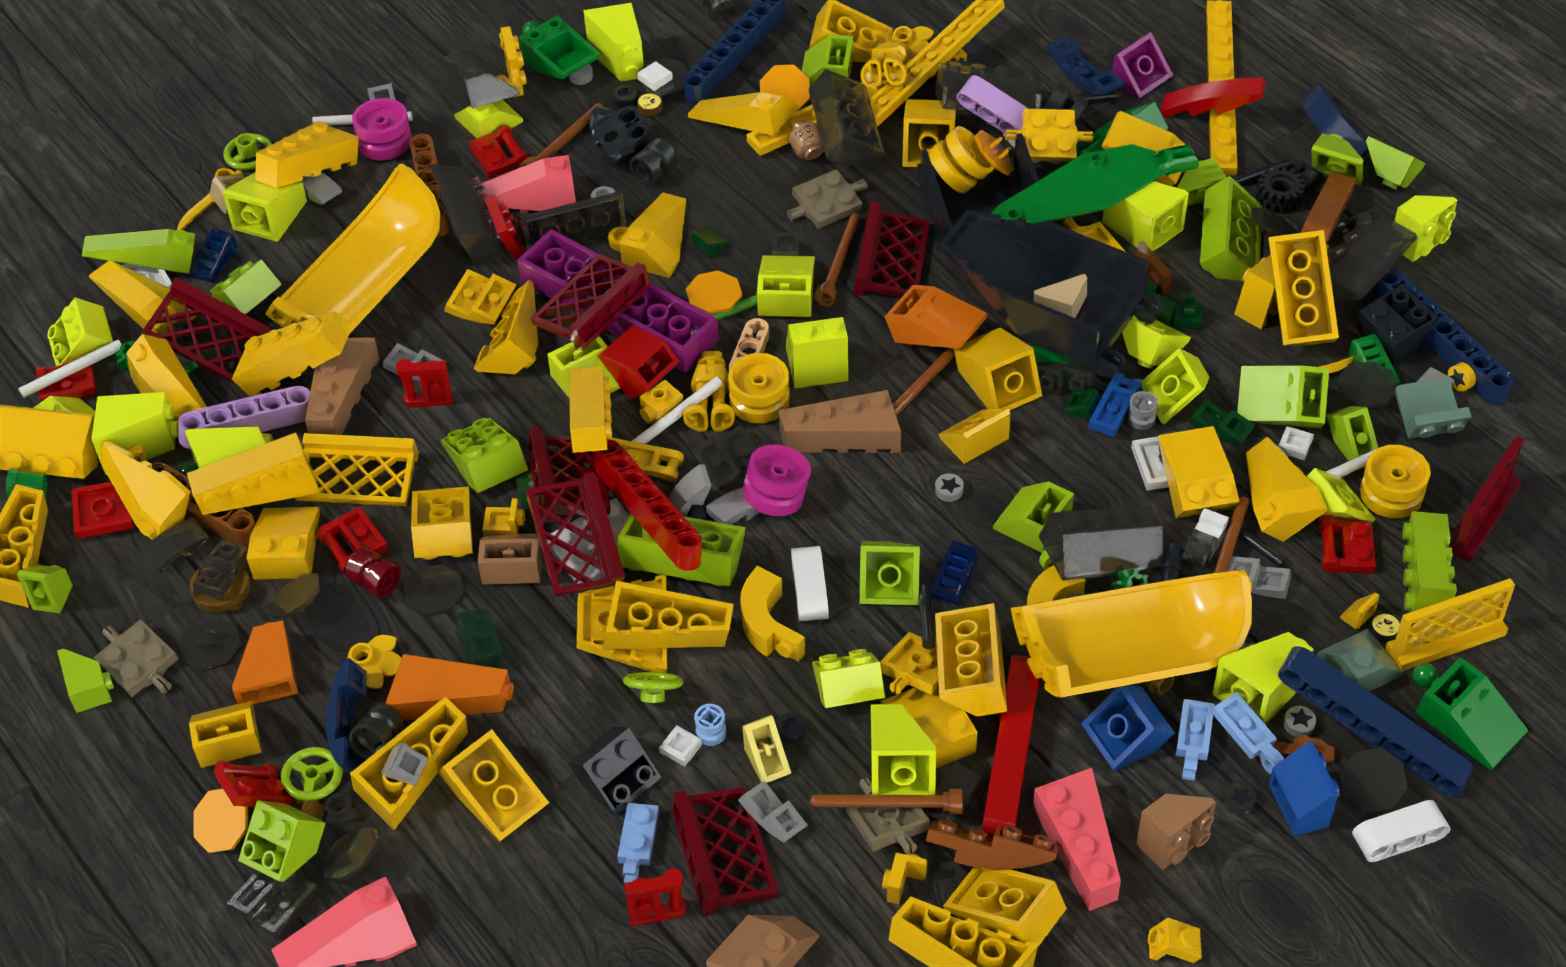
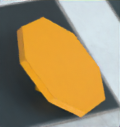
M774 65L760 80V92L781 96L798 104L797 112L810 99L809 78L795 65Z
M983 130L974 136L979 151L993 168L1006 176L1015 169L1008 154L1011 147L1004 149L999 143L1002 141V137L995 139Z
M721 271L698 274L686 288L689 303L708 314L730 311L742 297L738 279Z
M223 789L208 791L194 810V838L208 853L234 850L248 830V807L233 806Z

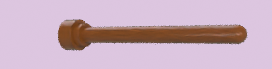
M600 103L595 104L536 157H527L520 164V168L538 160L552 157L590 123L591 111L595 107H603V105Z
M857 213L851 214L827 278L815 291L814 300L821 306H831L836 299L837 291L835 284L860 221V215Z
M976 331L970 336V338L967 341H970L978 337ZM947 348L892 404L896 416L955 357L954 349Z
M1245 496L1240 497L1239 502L1236 504L1214 573L1227 572L1249 505V500Z
M949 789V792H943V795L815 794L811 796L810 804L813 807L943 808V811H949V814H962V789Z

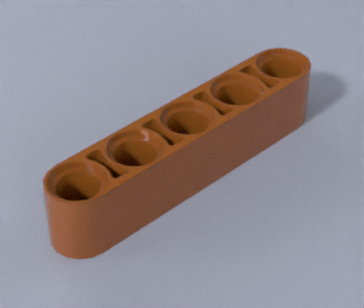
M417 134L410 140L415 172L435 196L440 210V228L436 237H441L450 231V223L433 140L428 134Z
M1332 170L1305 221L1301 233L1324 230L1327 245L1352 195L1357 179Z
M152 464L153 470L157 472L164 470L170 473L191 491L185 514L186 517L239 548L249 547L250 535L255 527L251 513L243 508L202 515L193 497L188 477L167 464Z

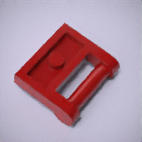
M501 125L496 132L468 142L469 149L489 179L520 168V164L529 157L527 152L521 150L513 138V132L508 125ZM505 142L513 154L512 158H507L499 143Z
M495 195L486 198L485 201L496 231L512 257L518 260L527 250L519 239L515 228V218L510 214L504 202L499 203Z
M403 359L397 362L396 369L397 374L402 379L405 392L403 400L406 407L453 405V393L446 360L412 363L410 360ZM414 376H419L423 392L421 394L415 391L412 378Z
M67 364L45 368V366L36 367L37 379ZM94 364L39 390L40 402L49 396L83 398L96 395Z
M361 507L334 519L316 531L317 538L321 543L327 545L339 562V568L343 574H345L347 563L353 554L348 556L334 537L339 532L343 534L355 552L362 547H369L379 554L389 550L387 542Z
M1329 515L1319 518V530L1322 532L1324 557L1321 559L1322 569L1326 572L1374 574L1376 564L1372 521L1340 520ZM1334 533L1341 534L1343 559H1339L1336 556Z
M220 760L215 765V777L233 806L255 807L257 800L285 803L290 806L293 800L284 790V785L278 778V768L276 765L264 764L262 767L232 765L230 761Z
M669 869L661 877L650 879L637 878L632 882L624 883L631 926L682 917L686 913V902L682 898L681 892L683 875L679 870ZM668 892L669 900L667 904H660L659 893Z

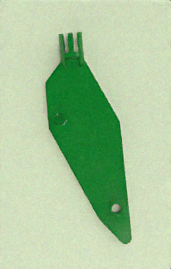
M1130 144L1082 154L998 205L991 214L1001 215V219L1016 221L1018 217L1027 219L1026 223L1041 224L1043 221L1050 222L1107 210L1163 175L1198 168L1199 161L1190 144L1159 151Z

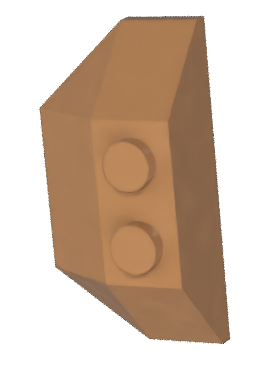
M747 915L706 960L707 967H793L819 938V933L795 916Z

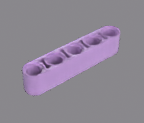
M975 75L968 79L956 95L958 102L963 107L1005 133L1006 129L1021 130L1023 125L1022 112L1024 109H1029L981 77ZM1048 161V162H1050V163H1052V164H1055V165H1058V164H1060L1062 161Z
M293 386L183 413L179 418V443L183 447L191 449L185 431L189 429L259 427L260 432L304 422L310 391L303 386Z

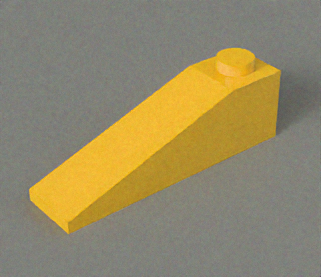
M759 92L701 100L688 113V118L774 136L796 112L798 104L781 96Z
M662 193L629 226L620 241L621 262L632 267L639 262L646 265L647 272L670 278L680 261L686 198Z
M107 261L89 275V278L143 329L170 291L169 287L113 261ZM174 300L167 307L169 315L184 312L183 305ZM197 316L190 317L191 321ZM186 318L171 321L174 332L178 331L175 328H180V324L183 326L188 324ZM167 322L156 324L151 330L158 335L170 333Z
M528 280L515 291L500 315L503 319L490 333L493 339L489 347L487 345L483 346L474 366L477 372L516 374L522 368H529L536 360L535 352L538 346L537 326L533 325L530 319L536 314L534 282Z
M142 334L126 353L130 375L141 394L165 392L168 403L173 404L175 421H179L183 413L206 408L207 406L167 340Z
M1266 437L1246 452L1253 510L1262 532L1284 542L1328 511L1319 488L1303 474L1304 472L1299 467L1295 466L1288 459V456L1270 438Z
M109 441L104 442L100 463L141 533L157 544L182 529L191 491L170 473L164 470L157 472L152 469L151 463L145 460L140 463L134 459L132 453Z

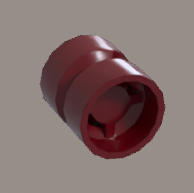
M362 547L349 559L345 574L346 578L360 587H364L376 597L385 598L397 587L402 571L401 567L387 558L383 559L379 553L369 547Z

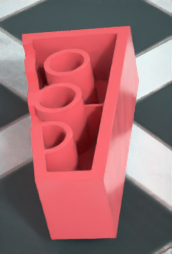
M1092 768L1035 788L1033 810L1047 836L1054 841L1053 843L1059 844L1057 854L1088 911L1117 901L1121 880Z

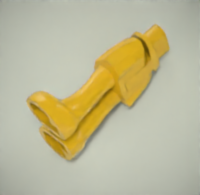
M892 40L876 46L872 51V58L865 63L861 70L862 83L869 88L877 87L882 80L883 68L885 77L890 84L895 86L901 85L907 76V69L903 64L907 55L905 44L901 40Z
M704 351L697 362L691 388L695 393L716 376L722 381L723 385L709 396H713L711 427L715 432L723 431L731 427L735 421L734 409L725 404V395L730 391L728 386L729 374L720 351ZM708 397L699 404H692L684 410L683 419L689 428L699 432L707 430Z

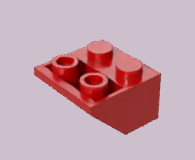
M634 325L630 326L598 355V358L629 399L649 391L680 362L664 339Z

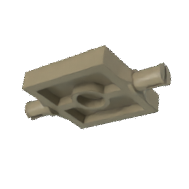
M837 169L793 187L792 195L799 203V206L788 210L787 216L790 221H793L804 215L812 220L817 229L861 211L863 203L855 193L867 189V183L864 179L850 184L845 181Z
M141 619L122 634H119L112 625L106 626L109 632L105 628L103 629L102 635L111 643L93 658L99 662L105 672L109 671L111 678L125 692L133 697L140 690L152 684L161 693L167 692L165 687L168 690L171 689L172 684L163 677V674L179 658Z
M866 777L865 782L863 778L859 782L860 788L864 791V795H872L871 779ZM846 807L848 816L873 852L894 843H899L906 854H910V850L914 853L917 845L911 837L930 828V821L921 808Z

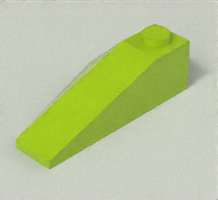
M162 229L85 236L82 256L189 274L195 233L184 230Z

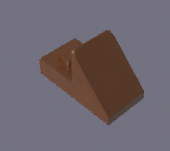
M1144 241L1138 242L1135 256L1145 259L1149 263L1148 281L1157 285L1156 290L1161 296L1170 293L1173 273Z

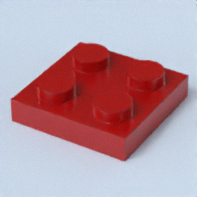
M112 482L72 489L74 533L77 539L134 528V521Z

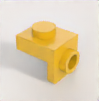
M512 498L511 507H486L483 523L484 536L519 534L520 526L525 524V510L520 509L518 498Z
M911 853L895 854L892 869H886L883 877L882 888L887 889V902L900 904L906 877L918 880L926 879V859Z
M1166 918L1149 930L1150 959L1158 960L1168 954L1195 963L1202 958L1200 928Z

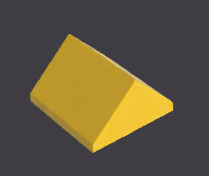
M1008 408L983 409L938 435L947 447L965 464L1009 439L1011 413Z

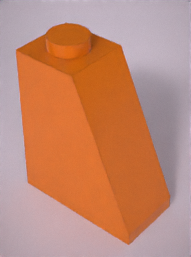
M283 620L253 627L232 685L237 704L248 701L258 704L299 694L289 637Z

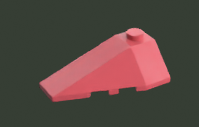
M569 155L544 158L471 187L473 209L489 210L485 199L495 195L499 203L504 202L507 208L520 209V213L529 214V211L533 210L543 211V215L554 216L577 212Z
M385 876L356 890L271 950L279 967H331L345 964V967L355 966L356 962L375 959L378 962L388 960L417 946L401 906Z

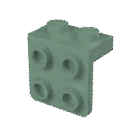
M1447 378L1398 385L1395 389V395L1408 439L1416 437L1426 438L1441 433H1456L1463 430L1471 419L1469 407H1457L1451 383Z

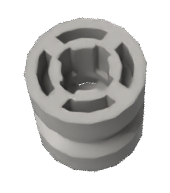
M1139 391L1131 396L1128 423L1133 428L1147 430L1155 424L1158 406L1156 396L1147 391Z

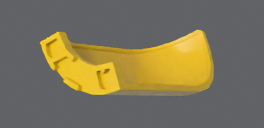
M399 164L358 217L281 297H277L265 314L284 328L292 323H299L313 316L329 313L350 334L432 245L440 228V210L434 194L421 178L416 175L413 169L404 164Z
M1235 570L1013 607L1011 612L1020 645L1027 646L1031 658H1028L1027 663L1035 678H1042L1045 681V690L1056 697H1066L1205 671L1218 666L1219 660L1223 656L1238 651L1245 642L1252 624V582L1245 570Z

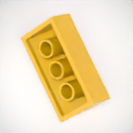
M1324 230L1269 237L1268 241L1283 346H1307L1335 342L1339 338Z
M0 405V470L9 471L10 468H19L20 470L40 472L46 475L84 479L98 466L97 452L92 442L94 415Z
M994 603L935 613L940 699L975 716L1007 712L1001 629Z

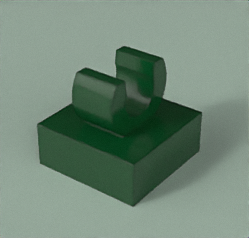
M1185 295V301L1176 300L1174 327L1201 330L1203 303L1196 302V296Z

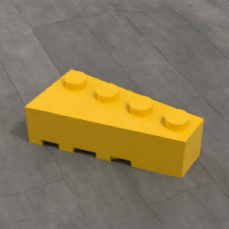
M329 313L313 316L299 323H292L278 330H272L260 336H254L246 342L244 353L232 380L250 397L260 395V391L267 387L273 390L280 386V380L288 376L294 379L300 376L309 365L315 368L340 355L349 333Z

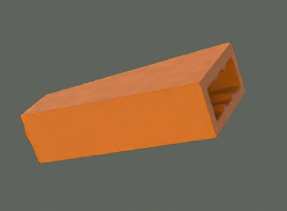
M403 654L385 704L398 711L403 721L418 719L445 696L464 715L503 712L506 701H510L513 696L514 684L510 682L508 670Z

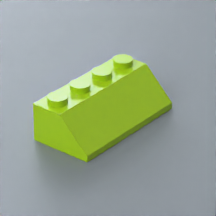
M1228 176L1205 189L1200 264L1205 271H1209L1217 279L1242 281L1246 270L1249 267L1253 268L1260 262L1262 205L1231 176Z
M630 514L618 536V553L622 567L632 571L641 570L657 575L679 577L687 581L696 580L711 583L715 586L730 587L737 572L746 527L685 517L702 537V558L699 568L692 571H684L676 567L633 515Z

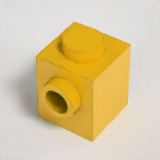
M666 380L662 381L640 396V414L647 423H656L683 402V394Z

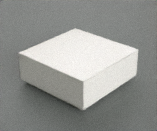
M656 61L637 73L638 80L654 91L673 79L672 72Z
M1287 426L1278 447L1288 456L1305 460L1314 434Z
M676 725L660 745L659 751L662 755L685 767L702 746V739Z

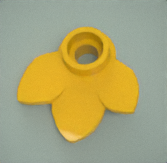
M900 26L894 30L891 40H901L905 44L907 55L903 63L914 58L929 44L928 40L934 35V31L924 26H918L913 29L907 26Z
M379 635L374 637L368 644L357 643L350 649L347 659L350 658L367 671L366 687L381 689L384 677L396 675L402 659L392 651L397 642L396 637ZM361 657H367L365 660L359 661Z

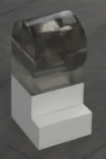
M1204 508L1199 522L1186 545L1183 559L1206 567L1225 537L1229 517Z

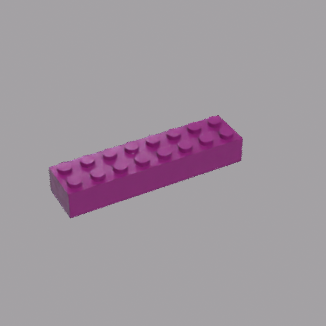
M551 229L517 260L520 280L524 284L531 280L534 282V289L552 299L598 254ZM600 265L594 272L606 270L609 267ZM624 274L614 276V280L620 279ZM608 277L595 281L598 284L611 281V279ZM592 281L581 283L577 288L590 286ZM653 283L607 328L610 332L620 336L630 326L634 325L664 339L680 360L675 368L684 373L701 358L702 352L708 351L719 341L716 317ZM607 290L597 292V296L603 295ZM591 293L578 297L579 300L594 297V295ZM575 297L564 299L560 304L574 302ZM591 306L580 308V312L587 311Z

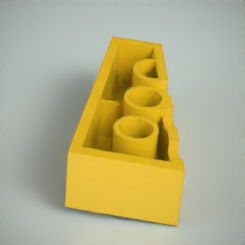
M314 122L312 125L300 129L298 132L284 137L282 140L268 145L257 152L255 181L277 189L303 181V176H320L321 170L330 168L331 171L341 169V164L347 163L349 166L356 165L359 136L330 127L325 122Z
M1326 245L1327 253L1330 247L1329 245ZM1271 255L1267 258L1263 257L1253 268L1249 267L1242 278L1244 285L1234 315L1259 329H1262L1267 324V316L1269 314L1275 316L1278 313Z
M603 366L569 369L570 433L573 453L607 450L608 438H612L610 378L604 377Z
M296 433L187 473L193 497L202 515L320 493L314 472Z
M16 484L0 513V601L29 608L30 602L17 574L19 570L38 564L48 515V508L42 490Z
M616 581L602 649L724 647L730 629L734 604Z
M445 696L350 773L353 790L393 830L396 829L468 734L466 716ZM401 743L428 757L415 786L381 774L392 749Z
M910 897L892 917L889 933L890 942L929 967H1033L1038 949V944L1027 941L1026 944L1011 939V934L1001 930L995 933L979 927L980 923L969 918L967 920L958 919L951 916V912L913 897Z

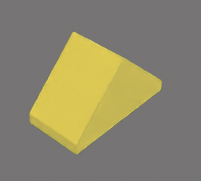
M769 715L743 725L744 750L760 781L763 782L765 780L768 783L791 774L773 716Z

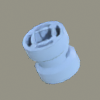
M705 704L699 707L694 717L696 736L702 739V744L715 746L720 744L726 737L725 713L723 709L715 704Z

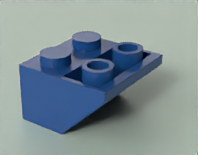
M1308 742L1274 766L1269 781L1272 793L1293 836L1329 827L1332 814L1335 812L1336 800L1340 794L1336 780L1330 778L1326 770V761L1323 754L1317 752L1313 742Z

